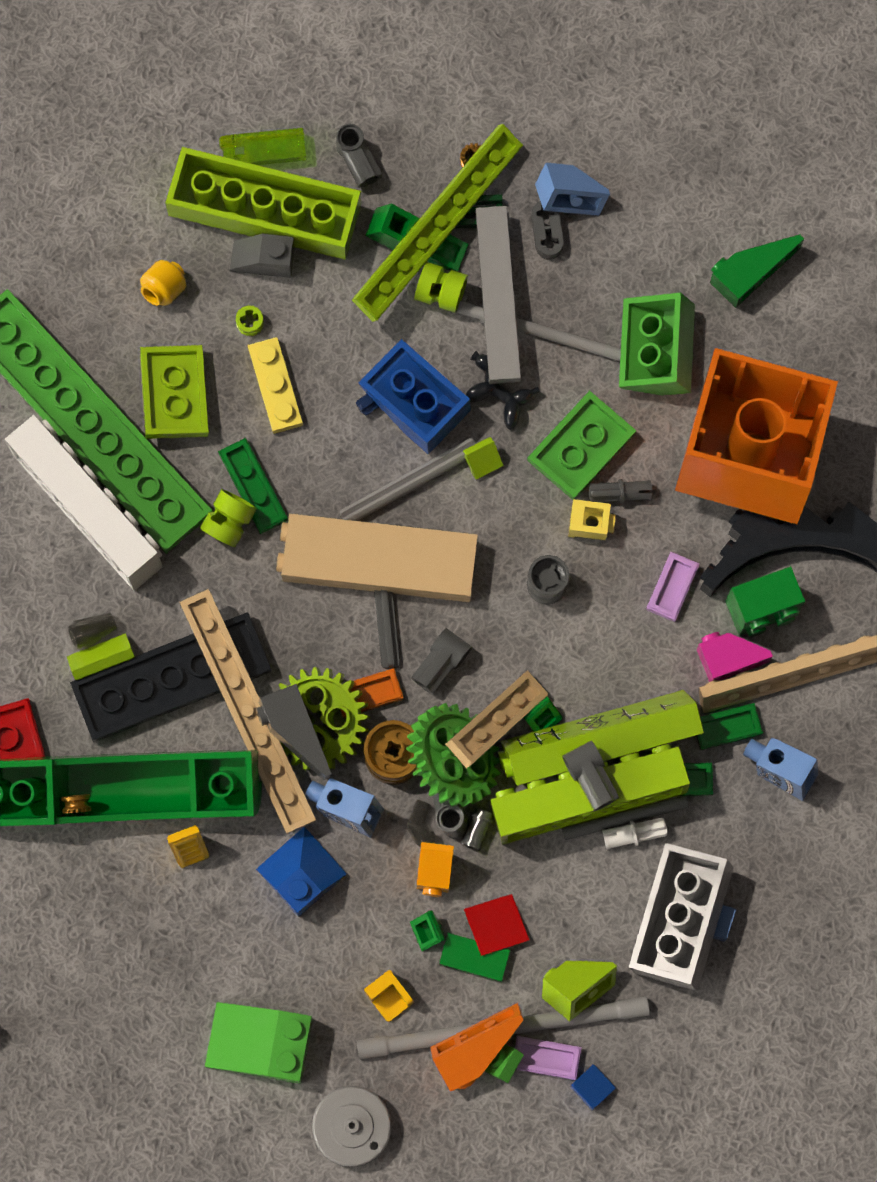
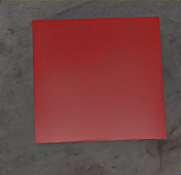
M512 894L464 909L481 956L529 941Z

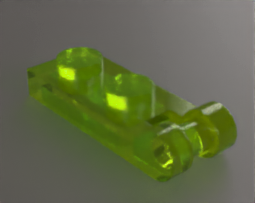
M303 128L233 134L219 138V148L223 150V157L255 165L307 161ZM237 147H244V154H235V149Z

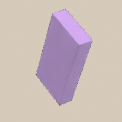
M670 552L646 610L675 622L697 572L699 563Z
M517 1036L515 1049L523 1053L524 1056L516 1070L576 1080L582 1047Z

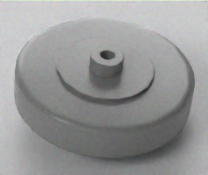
M357 1086L336 1089L325 1096L315 1110L312 1122L314 1141L320 1152L335 1164L345 1167H357L368 1164L376 1159L388 1144L391 1134L389 1111L385 1103L368 1089Z

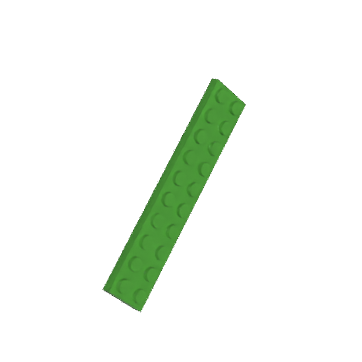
M8 289L0 295V374L42 420L48 421L62 442H66L73 449L77 458L92 470L98 478L97 480L110 490L118 500V503L135 518L140 527L167 554L204 521L208 512H213L212 509L153 445L145 439L141 432Z

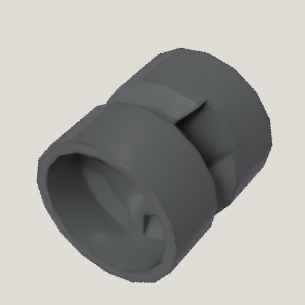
M552 555L540 556L533 561L529 568L527 589L532 599L538 603L548 605L556 603L563 598L569 580V570L565 562Z

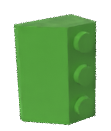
M682 293L624 298L619 388L662 396L691 393L695 304Z

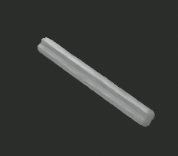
M469 438L341 509L339 512L341 519L359 521L466 461L463 450L475 445L476 442L473 438Z

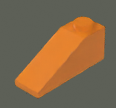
M518 1003L430 1047L432 1059L450 1092L457 1088L465 1089L471 1086L483 1074L524 1020Z

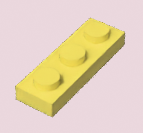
M275 337L247 345L273 434L303 426L278 338Z

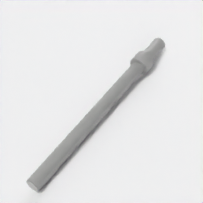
M462 301L459 302L457 313L479 319V323L484 324L482 307ZM516 318V327L519 332L620 361V348Z

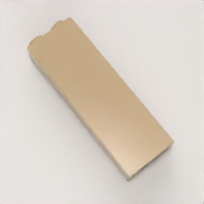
M289 514L288 523L283 522L281 527L280 541L285 542L284 553H278L276 571L282 572L281 576L284 582L373 592L374 590H387V592H393V594L470 602L478 535Z

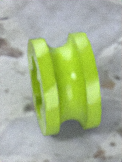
M248 305L238 310L235 321L241 334L254 336L261 332L264 320L262 312L257 307ZM252 314L253 319L258 318V321L253 322V327H247L246 323L242 325L241 321L246 320V315Z

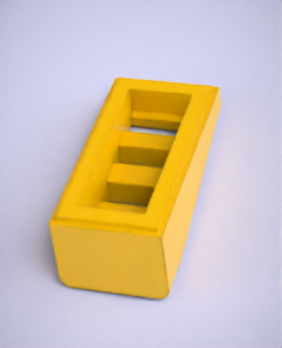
M194 825L168 835V843L181 868L209 858V852L198 826Z

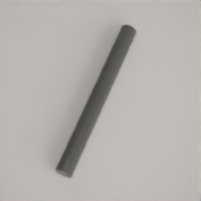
M685 795L563 827L562 832L564 839L568 840L599 832L602 829L606 830L629 824L630 821L637 822L689 808V804Z

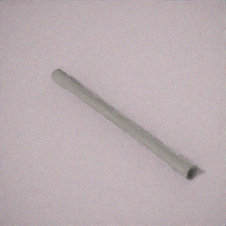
M646 996L618 1000L614 1003L589 1006L570 1022L558 1011L523 1016V1022L513 1034L612 1019L623 1020L649 1016L648 1000ZM475 1024L391 1037L380 1036L356 1040L359 1060L386 1056L395 1052L428 1048Z

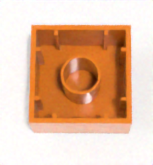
M715 348L700 396L675 491L798 524L812 488L838 381Z

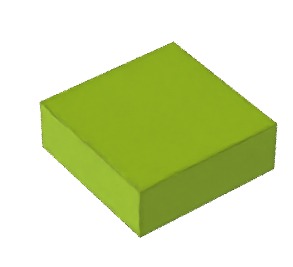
M491 437L463 450L470 471L476 480L503 466L495 442Z

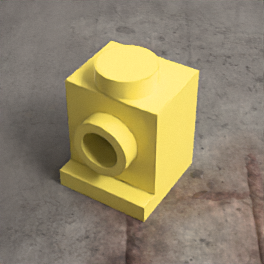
M573 499L568 537L606 540L607 533H613L616 514H610L611 504ZM588 519H595L598 525L596 527L587 526L586 521Z

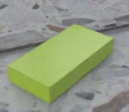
M125 633L66 657L74 679L79 680L130 660L135 656Z

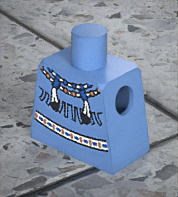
M771 738L767 746L751 739L743 753V756L757 763V774L801 801L804 800L818 776L816 758L775 738ZM776 761H780V762H781V763H779V764H773V763L776 762Z
M332 778L328 780L326 786L312 781L305 794L306 799L317 803L316 808L324 817L370 838L384 811V808L374 795Z

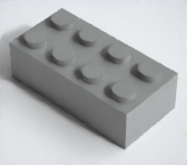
M665 843L629 964V968L635 974L698 991L734 868L728 859Z

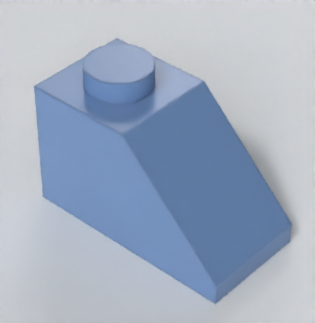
M545 163L535 183L544 211L599 216L610 196L609 189L574 165Z

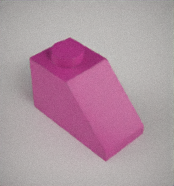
M714 632L701 638L702 643H699L697 647L698 655L709 682L714 680L722 681L741 672L769 663L773 657L770 650L731 633L720 636L719 632Z

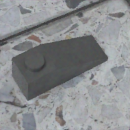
M297 684L260 697L258 702L260 707L255 709L261 725H267L270 733L322 780L330 778L332 773Z

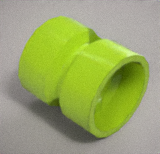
M426 262L417 284L414 300L429 305L438 302L439 308L456 313L459 302L464 295L468 275L454 270L446 273L442 266ZM436 284H442L441 290L436 288Z
M221 489L213 503L215 511L208 512L200 529L213 538L229 546L236 547L244 533L242 525L249 524L257 508L236 494Z

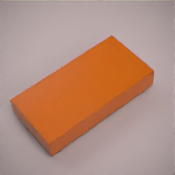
M394 668L354 680L355 683L351 689L352 692L361 690L363 694L357 701L368 703V706L362 709L361 713L404 700ZM341 709L342 717L346 718V713Z

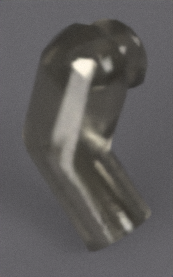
M416 800L407 822V830L414 843L421 847V842L434 843L436 835L434 831L430 830L425 821L431 805L424 801Z

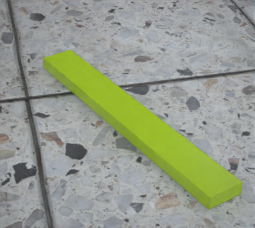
M500 124L495 128L353 297L352 301L372 322L377 321L523 147V144L504 124Z

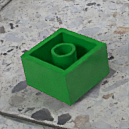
M790 566L732 587L725 603L738 635L748 634V637H754L766 631L765 627L777 623L778 627L794 622L796 620L795 616L800 613L805 603V599Z

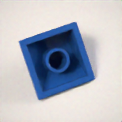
M305 827L256 869L298 917L347 875Z

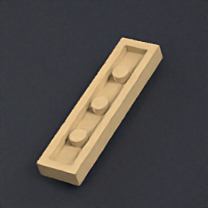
M527 670L445 745L467 769L541 702L548 693Z

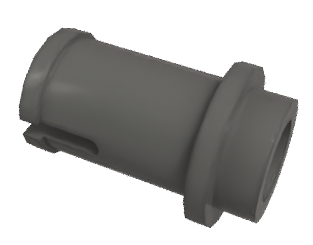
M475 808L474 813L470 812L469 816L472 818L461 844L480 851L489 825L494 824V821H492L494 814L480 808Z

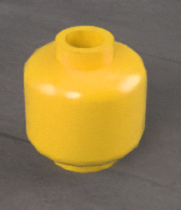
M156 261L140 279L143 297L155 306L170 305L186 288L183 268L173 261Z

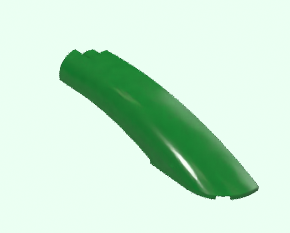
M258 750L179 751L0 759V826L177 818L256 816L261 805L262 781H259ZM90 794L87 804L91 806V811H79L76 813L74 810V813H62L65 803L61 801V797Z

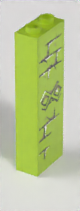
M684 690L500 741L503 751L498 752V757L506 777H512L518 786L567 772L568 769L562 755L589 741L594 743L602 760L606 761L704 732L696 702Z

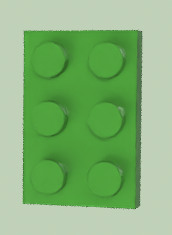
M589 390L527 457V461L573 500L584 491L636 434V430Z

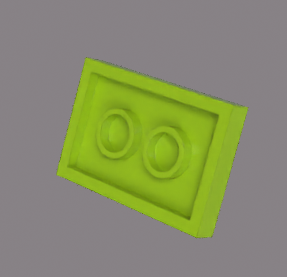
M202 345L140 347L145 439L208 437Z

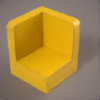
M390 969L364 989V993L387 1022L393 1020L414 1003Z

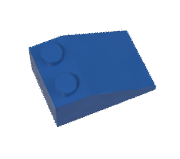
M402 339L358 382L360 387L403 433L427 454L471 411L470 399Z

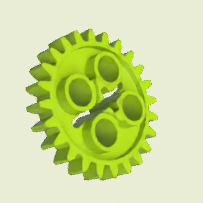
M313 667L312 675L310 676L306 670L301 669V679L294 675H289L290 686L297 684L302 700L308 709L313 713L322 714L320 717L321 721L338 734L339 737L335 740L324 726L313 725L315 718L308 713L315 733H321L325 738V745L322 750L330 769H335V759L342 764H346V752L351 755L357 754L353 747L354 743L364 745L365 742L358 735L359 732H369V729L361 726V721L370 719V716L361 714V710L367 707L368 703L357 701L363 692L361 690L351 691L355 683L353 680L343 684V673L339 672L332 678V669L326 668L323 676H321L320 669ZM283 683L279 684L280 689L289 687ZM316 688H320L324 694L323 701L319 705H314L310 698L312 691ZM342 709L346 713L347 719L343 726L337 727L334 724L333 716L335 712ZM281 743L286 756L293 755L291 765L297 766L301 760ZM303 762V769L309 770L310 768Z

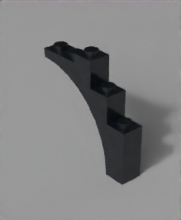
M850 502L843 509L839 506L836 507L827 519L830 525L805 506L798 524L778 520L777 522L781 526L768 516L738 509L728 522L732 525L728 535L734 538L736 542L730 539L719 553L723 557L716 566L711 563L700 577L704 581L700 590L711 597L727 579L745 567L768 557L792 552H820L842 556L863 564L877 573V522Z

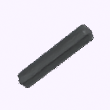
M374 590L381 666L386 669L397 668L400 666L393 592Z

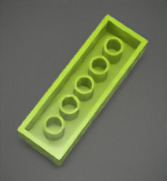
M182 147L165 204L168 216L247 236L259 234L289 236L294 238L295 248L346 260L362 202L360 190Z
M670 744L658 746L651 750L652 754L640 757L639 753L626 755L620 758L621 763L611 766L608 765V762H604L605 767L603 768L611 780L619 799L596 811H593L578 781H574L569 772L558 775L559 780L547 784L545 779L528 783L527 789L515 792L514 788H509L495 793L496 798L490 799L491 808L502 845L686 794L690 782L679 746L671 748Z

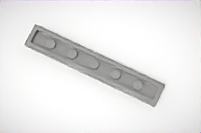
M507 207L476 208V224L489 384L520 382L521 375Z

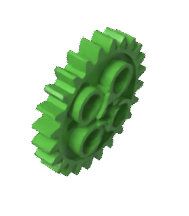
M444 703L439 707L434 706L417 717V722L411 725L414 732L407 735V738L413 744L406 747V750L414 753V757L408 760V763L417 765L413 775H421L423 777L420 783L421 787L430 786L429 796L439 793L440 803L449 800L451 807L459 803L461 807H465L482 800L483 797L491 793L490 788L497 785L493 778L499 776L501 772L494 766L499 764L500 760L494 757L493 753L498 751L499 747L491 746L466 769L445 744L478 714L470 718L469 708L466 707L459 711L458 704L448 707L447 703Z

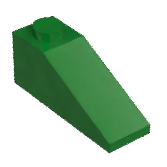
M392 203L375 209L365 236L394 250L420 218ZM449 234L427 262L458 272L468 243Z
M799 234L736 252L729 259L723 257L711 269L713 273L710 284L737 308L801 249L805 238Z

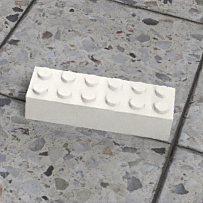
M32 415L5 438L12 455L132 590L136 591L163 568L160 560L162 554L158 550L160 547L148 533L144 537L141 535L142 531L138 527V522L127 510L122 514L116 497L108 488L100 489L101 486L97 482L98 478L86 464L82 468L80 467L81 464L76 458V453L66 442L62 445L60 444L61 441L56 436L57 432L48 421L44 419L40 422L35 415Z

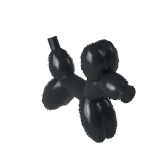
M475 351L470 360L475 361L479 369L486 371L485 382L478 383L469 388L466 396L470 399V402L474 403L482 401L493 394L506 403L503 413L504 423L507 429L512 430L518 423L519 406L528 403L533 395L540 393L539 388L536 387L531 390L520 389L512 393L499 383L489 384L487 355H479Z

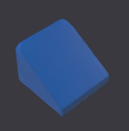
M594 1064L570 1085V1088L591 1110H594L616 1089Z

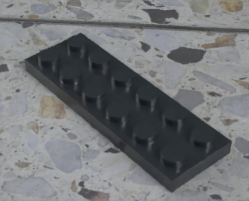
M246 612L224 621L250 679L253 680L272 672L249 613ZM194 633L135 656L115 666L70 682L94 743L221 692Z

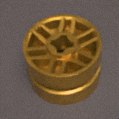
M397 720L385 721L376 725L367 735L364 743L365 763L369 772L377 780L386 784H401L414 777L413 772L417 769V765L408 763V760L414 757V753L406 750V747L413 744L407 738V735L414 732L410 725ZM390 748L399 751L397 757L394 758L393 755L388 754Z

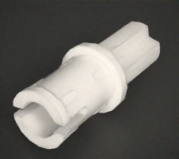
M664 818L639 823L630 821L629 825L606 830L602 829L606 850L635 843V846H638V842L665 837L668 832Z

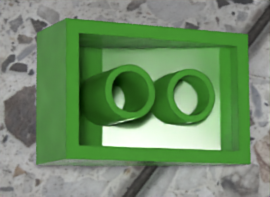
M217 1002L205 1067L301 1084L313 1018L312 1016Z

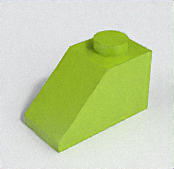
M565 961L559 967L551 968L543 978L542 999L570 1022L615 986L617 965L613 962Z

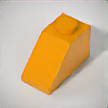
M421 842L417 889H422L423 895L442 897V892L449 893L454 846Z

